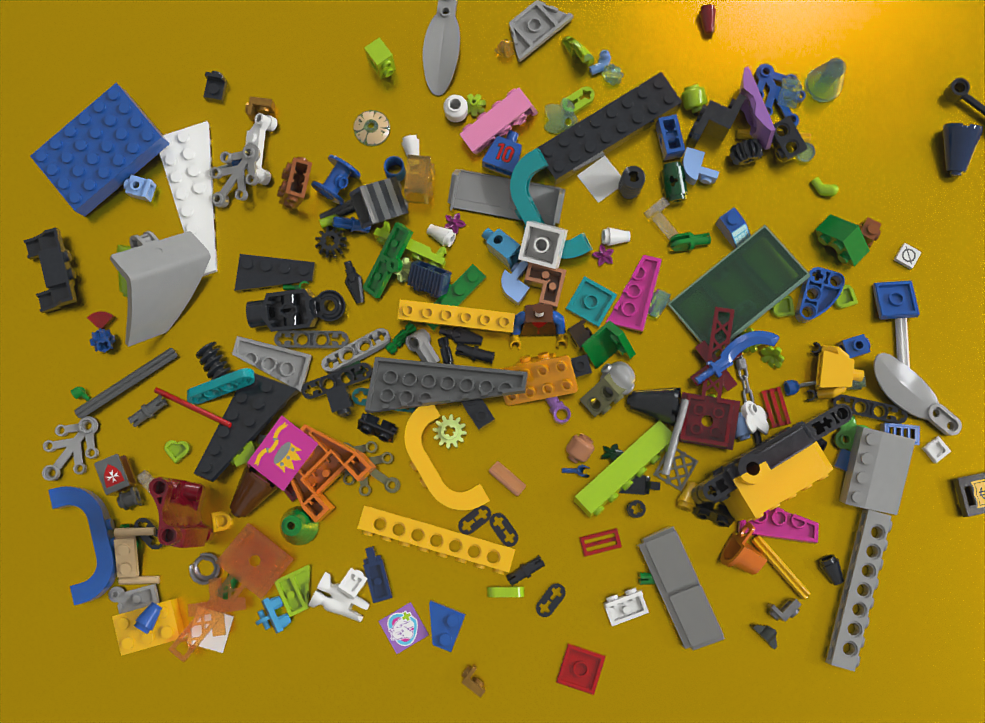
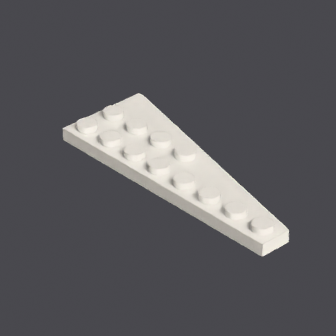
M208 121L163 135L170 144L160 152L184 233L191 231L210 253L211 258L203 276L218 272L217 251L215 249V213L212 196L214 195L213 178L210 176L212 163L211 139Z

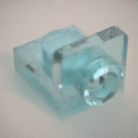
M795 77L782 78L777 105L796 108L802 84Z

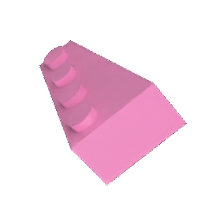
M520 87L514 88L507 93L505 99L495 102L491 110L480 114L477 117V121L466 125L462 129L463 132L460 133V136L471 151L477 155L491 146L497 136L507 135L512 126L518 124L520 126L526 122L525 119L528 115L532 114V116L538 114V111Z

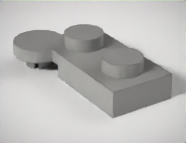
M156 584L127 592L122 587L117 586L111 588L108 593L109 599L112 602H118L119 614L147 607L152 602L160 603Z

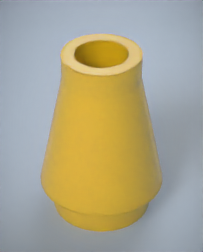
M688 481L687 486L677 500V506L680 509L692 512L693 508H696V503L691 497V491L698 485L697 483Z

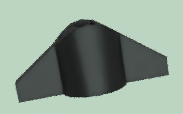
M755 624L752 627L774 650L777 648V632L775 629L768 625Z

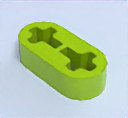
M585 86L566 97L562 104L563 112L567 115H574L589 106L594 100V90ZM583 93H585L586 95L590 94L589 99L585 97L582 100H580L583 97ZM568 103H575L574 109L571 107L567 108Z
M487 587V597H524V587Z

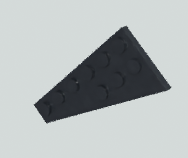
M254 373L255 382L236 390L222 417L232 422V426L228 428L219 423L194 474L214 482L230 465L231 460L237 454H241L244 450L243 448L250 440L253 441L273 420V416L280 409H283L287 405V401L292 396H295L299 390Z

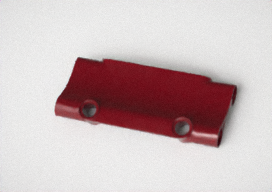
M158 477L150 482L148 489L159 513L157 538L161 544L178 548L205 546V543L213 540V528L202 521L201 510L206 496V488L203 484L166 477Z

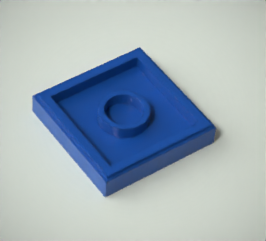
M912 280L879 282L872 285L880 320L914 318L920 315Z

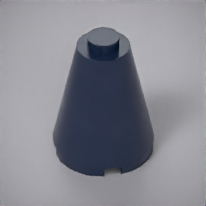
M963 123L944 124L946 171L950 172V175L962 176V173H966L982 135V126L974 124L967 126L963 125Z

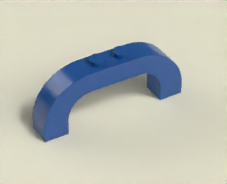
M69 486L50 489L48 491L52 509L77 506L87 516L97 566L94 574L87 581L72 585L70 589L74 605L93 601L109 590L117 576L114 548L115 537L113 532L115 528L114 521L110 518L104 502L92 491Z

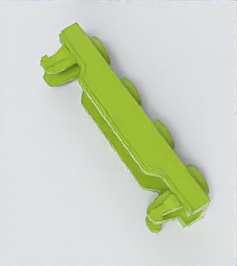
M384 221V226L381 229L377 228L374 232L375 239H377L376 242L381 245L385 244L390 234L391 226L387 221ZM410 238L404 252L411 254L410 257L415 260L422 259L431 265L444 269L446 264L444 254L447 253L445 247H440L435 254L429 246Z

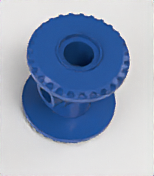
M330 155L328 160L334 165V168L323 184L312 181L311 186L327 199L342 205L345 201L338 195L340 189L347 187L349 176L360 179L361 174L343 159Z

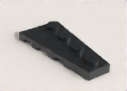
M240 254L234 291L241 292L243 290H256L265 287L300 284L302 281L310 283L314 280L316 264L309 261Z

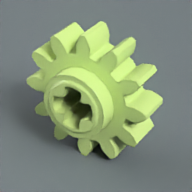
M452 414L448 420L443 415V422L436 421L439 427L433 428L434 432H438L434 439H441L439 442L440 446L447 443V449L450 448V444L457 448V441L464 442L461 435H467L466 431H462V428L466 425L464 423L459 424L460 417L453 420ZM447 427L455 429V432H453V436L450 437L449 434L445 435L444 432L447 431Z

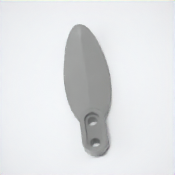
M438 0L437 13L431 20L424 39L423 67L425 79L430 91L437 96L442 95L447 90L458 61L460 30L455 17L458 0Z
M879 353L875 357V377L885 395L893 403L915 417L928 420L945 435L951 436L960 433L962 429L960 419L942 404H939L932 389L920 376L890 354Z

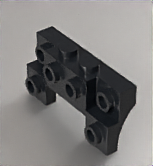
M55 227L45 230L33 238L23 240L28 251L27 258L30 260L40 259L45 285L49 289L36 294L39 298L40 312L46 313L60 309L63 305L77 302L74 291L76 273L70 264L72 256L69 250L64 248L60 230Z

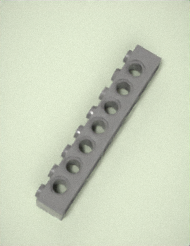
M869 509L862 510L826 658V663L854 672L855 668L859 666V651L865 642L864 630L869 625V609L874 604L873 592L877 589L879 583L877 578L878 571L883 566L882 555L888 545L886 538L892 528V516ZM873 527H875L878 532L876 537H873L871 535V530ZM869 546L873 549V554L870 557L866 553ZM866 565L868 567V574L864 576L862 568ZM859 585L864 587V592L861 595L857 592ZM855 604L859 606L857 614H854L852 611ZM853 623L855 630L850 634L848 626ZM849 643L850 650L844 653L843 646Z

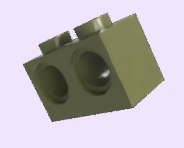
M609 373L590 389L580 401L594 417L600 412L604 415L612 408L609 404L612 402L616 404L624 397L622 393L626 389L619 387ZM606 387L610 388L613 394H609L606 391Z

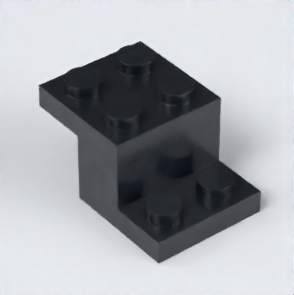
M739 93L736 99L732 98L728 107L713 100H710L708 106L704 104L688 135V138H690L688 145L695 148L702 132L723 142L746 96Z

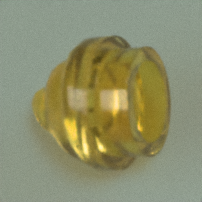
M503 39L494 51L503 58H509L514 55V44L511 40Z

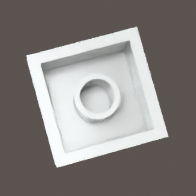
M527 221L518 259L553 269L559 268L568 230L535 221Z

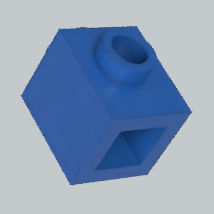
M864 334L837 343V346L845 351L851 359L869 353L871 347L868 338H865Z

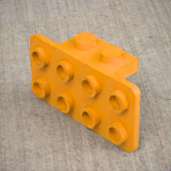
M542 352L536 357H531L530 355L519 358L520 360L514 366L500 368L502 370L528 373L525 393L503 396L505 404L508 406L572 394L578 391L572 362L568 355L556 357L555 353Z

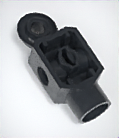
M310 289L266 293L264 300L249 301L246 304V317L250 328L268 326L271 332L315 327L318 317L325 321H334L339 319L345 311L344 298L334 290L322 291L317 297ZM330 300L335 304L332 311L327 308V303Z

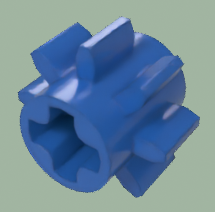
M99 328L95 333L92 332L90 344L94 346L96 352L99 350L105 353L110 348L113 349L115 337L111 335L109 329Z

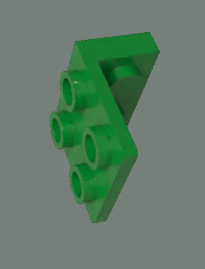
M610 320L581 345L595 368L601 366L617 351L622 356L625 354L630 359L636 355L625 333Z

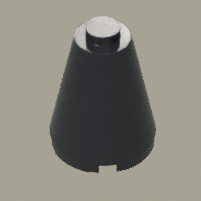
M681 388L634 390L632 394H628L627 405L630 406V410L675 426L680 407L678 397L681 398Z

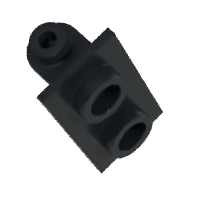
M369 413L362 414L361 418L358 419L357 429L364 434H372L381 441L393 443L394 435L398 431L396 424L383 419L381 425H379V417Z
M713 502L705 504L696 503L697 506L692 514L697 515L700 519H708L721 527L729 528L735 521V518L731 516L726 506L719 504L716 510L714 509L715 504Z

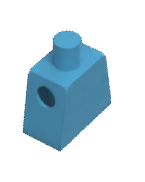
M487 228L482 233L488 250L509 270L512 269L516 262L519 263L521 261L518 259L521 248L520 244L501 229L493 232L490 228Z

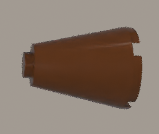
M247 463L230 504L231 513L238 518L246 517L278 487Z

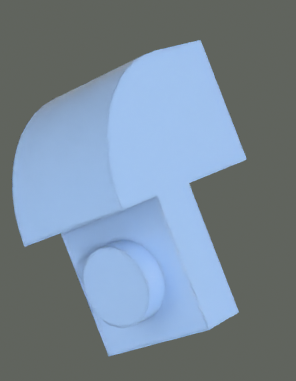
M687 147L681 162L685 172V181L693 186L697 179L704 184H714L718 178L719 171L702 167L705 152Z
M523 260L520 263L516 262L510 270L512 274L505 270L501 278L503 294L517 306H519L530 289L519 280L528 268V263Z

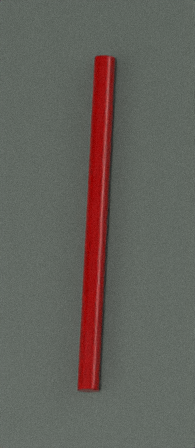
M158 387L154 389L155 393L228 428L232 426V422Z

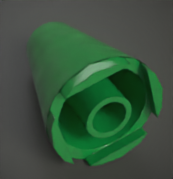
M301 506L292 507L287 510L280 521V532L283 538L293 545L309 543L319 530V522L315 523Z

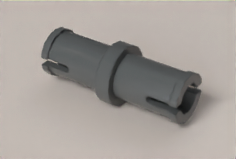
M159 394L148 404H143L141 409L132 416H129V422L134 423L132 425L137 427L148 417H153L154 413L164 405H167L164 398L161 399L162 396Z

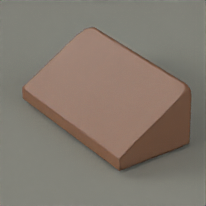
M499 461L489 469V473L516 497L526 488V485Z

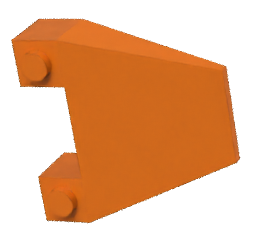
M304 424L300 430L315 440L318 445L291 480V485L302 509L316 523L322 521L335 508L323 495V492L346 470L357 481H363L377 467L363 452Z

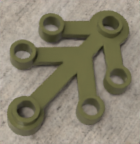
M369 441L364 445L354 446L353 448L361 452L374 453L377 451L378 446L375 442ZM371 443L375 445V449L372 451L368 449V445ZM385 452L380 456L369 457V459L374 464H390L393 461V455ZM387 454L391 456L388 462L384 460V456ZM377 469L370 473L371 476L384 484L386 491L395 493L400 489L401 484L397 478H388ZM346 470L343 482L346 485H352L355 482V478ZM349 475L353 478L351 483L346 481V477ZM367 477L360 481L359 493L362 496H368L371 493ZM391 481L395 482L396 484L394 489L389 488V483ZM364 486L368 488L367 494L362 493Z

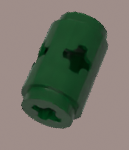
M681 162L664 164L661 173L665 197L668 199V203H678L687 200L688 190ZM674 179H678V182H675V186L672 187L671 183H674Z

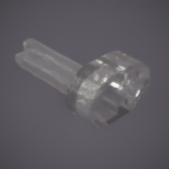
M662 197L644 215L649 221L653 220L670 240L678 232L661 213L670 204Z

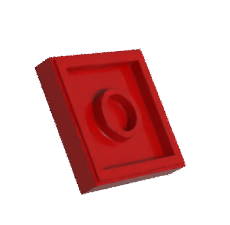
M567 643L556 683L594 695L606 656Z

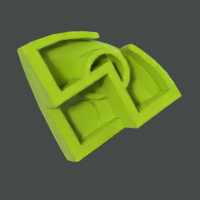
M570 36L562 39V43L571 56L577 54L580 60L586 63L588 67L594 63L592 54L579 41Z

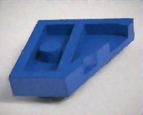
M430 600L432 644L451 652L466 614Z

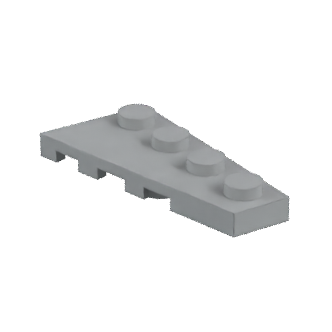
M239 336L236 338L232 355L302 392L301 389L305 383L312 355Z

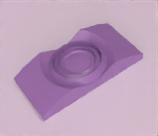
M747 66L744 67L739 93L746 96L740 109L744 112L746 120L751 126L750 135L754 139L759 140L762 147L767 150L770 149L775 127L751 70Z

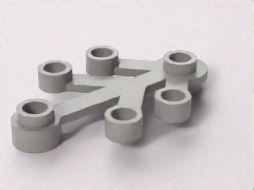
M248 144L240 152L221 153L220 160L223 163L230 164L234 160L241 161L237 166L222 169L217 167L211 168L210 176L212 178L220 179L223 176L231 175L221 191L216 192L212 196V202L215 206L225 208L229 204L228 194L236 182L238 189L235 192V198L241 201H245L248 198L246 183L252 186L257 185L259 178L256 173V161L259 160L261 153L256 145ZM248 166L249 174L245 177L244 170Z
M86 416L80 420L79 424L58 425L55 428L56 435L62 437L70 432L78 433L71 439L47 440L44 442L43 449L47 452H54L56 449L66 447L53 465L44 467L42 476L45 480H57L60 477V469L72 453L75 464L73 467L74 473L80 475L86 473L87 466L83 463L81 442L84 438L86 439L87 449L85 455L87 458L95 459L98 457L99 451L95 448L94 433L98 430V422L95 418ZM88 423H91L92 426H91V428L88 430V429L86 428V425H87ZM63 427L64 433L60 434L59 430ZM49 443H52V448L49 450L47 446ZM93 449L95 454L90 456L89 452ZM79 465L83 467L81 472L77 470ZM52 470H55L56 473L52 477L50 473Z

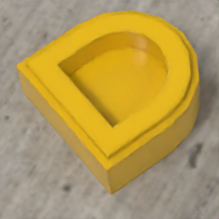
M224 511L211 513L213 532L226 531L232 526L233 518L230 513Z

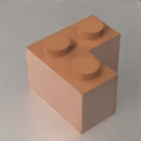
M529 262L524 284L542 288L539 303L543 305L551 304L554 311H556L566 270L560 268L553 269Z

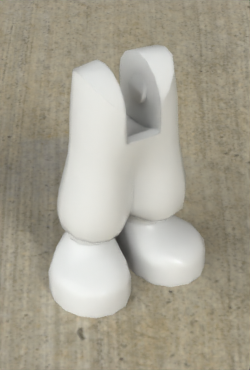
M325 572L317 589L327 592L331 596L327 597L322 592L316 590L308 606L314 608L322 605L328 612L361 622L364 616L352 610V607L356 605L368 610L370 604L359 596H356L353 600L337 590L339 584H332L331 575Z

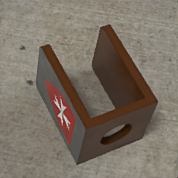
M115 454L94 464L106 495L115 496L120 492L129 490L130 487L138 486L127 456L123 455L120 457L119 454Z

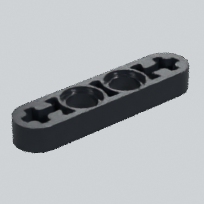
M363 362L309 381L302 386V395L307 399H316L327 395V389L324 387L326 379L333 381V387L343 384L349 387L371 378L373 367L369 363ZM362 367L369 370L366 372L367 376L364 374L355 375L353 369H355V372L362 371ZM345 372L351 375V380L348 383L342 381V375ZM309 386L313 388L319 386L321 389L313 391V395L307 393V390L310 389Z
M843 394L831 400V407L838 405L836 401L842 399V403H850L849 407L852 410V415L866 419L902 424L908 417L906 411L895 405ZM857 402H860L864 405V411L862 413H859L855 410V404ZM876 406L881 407L883 410L881 417H877L874 414ZM898 412L901 418L896 420L895 416H888V413Z

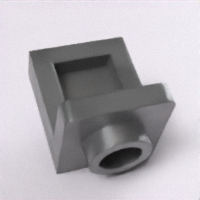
M790 598L780 609L774 604L769 603L767 605L770 609L768 613L777 621L779 619L786 621L789 617L793 618L800 611L798 608L802 604L795 598Z

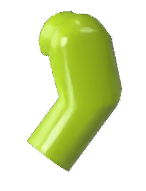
M819 177L811 181V184L820 196L832 197L839 191L837 185L823 184Z

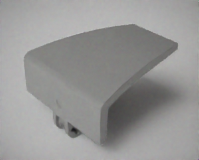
M146 231L143 235H133L130 237L132 249L111 255V262L127 281L128 311L125 343L128 347L168 332L194 294L211 256L207 248L191 231L159 240L151 231Z

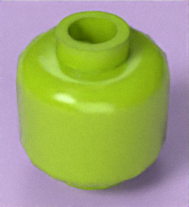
M699 84L684 88V92L681 94L684 109L692 110V113L701 111L702 106L708 103L705 89L702 86L699 87Z

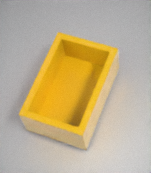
M177 598L157 603V605L162 607L153 631L150 630L148 634L134 626L137 622L135 621L137 617L147 607L112 616L121 656L186 637Z

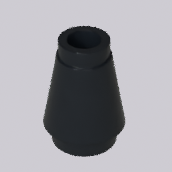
M834 554L821 558L820 567L833 585L843 583L844 578L839 559Z

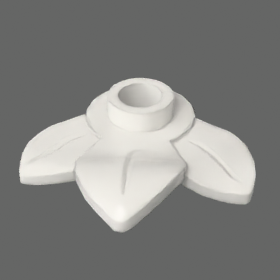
M746 401L741 406V413L746 419L745 422L749 431L753 434L758 429L764 435H767L769 425L766 420L768 416L765 410L752 401Z

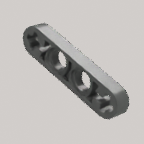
M282 330L277 332L274 337L275 344L286 349H341L350 342L348 335L343 331ZM285 335L286 338L293 339L294 345H292L291 341H285L282 345L279 338ZM300 335L307 336L306 344H298L297 339ZM319 335L326 336L327 341L324 345L317 344L316 339ZM329 335H332L333 339H339V336L342 335L343 339L346 340L342 342V345H339L337 341H332V345H330Z

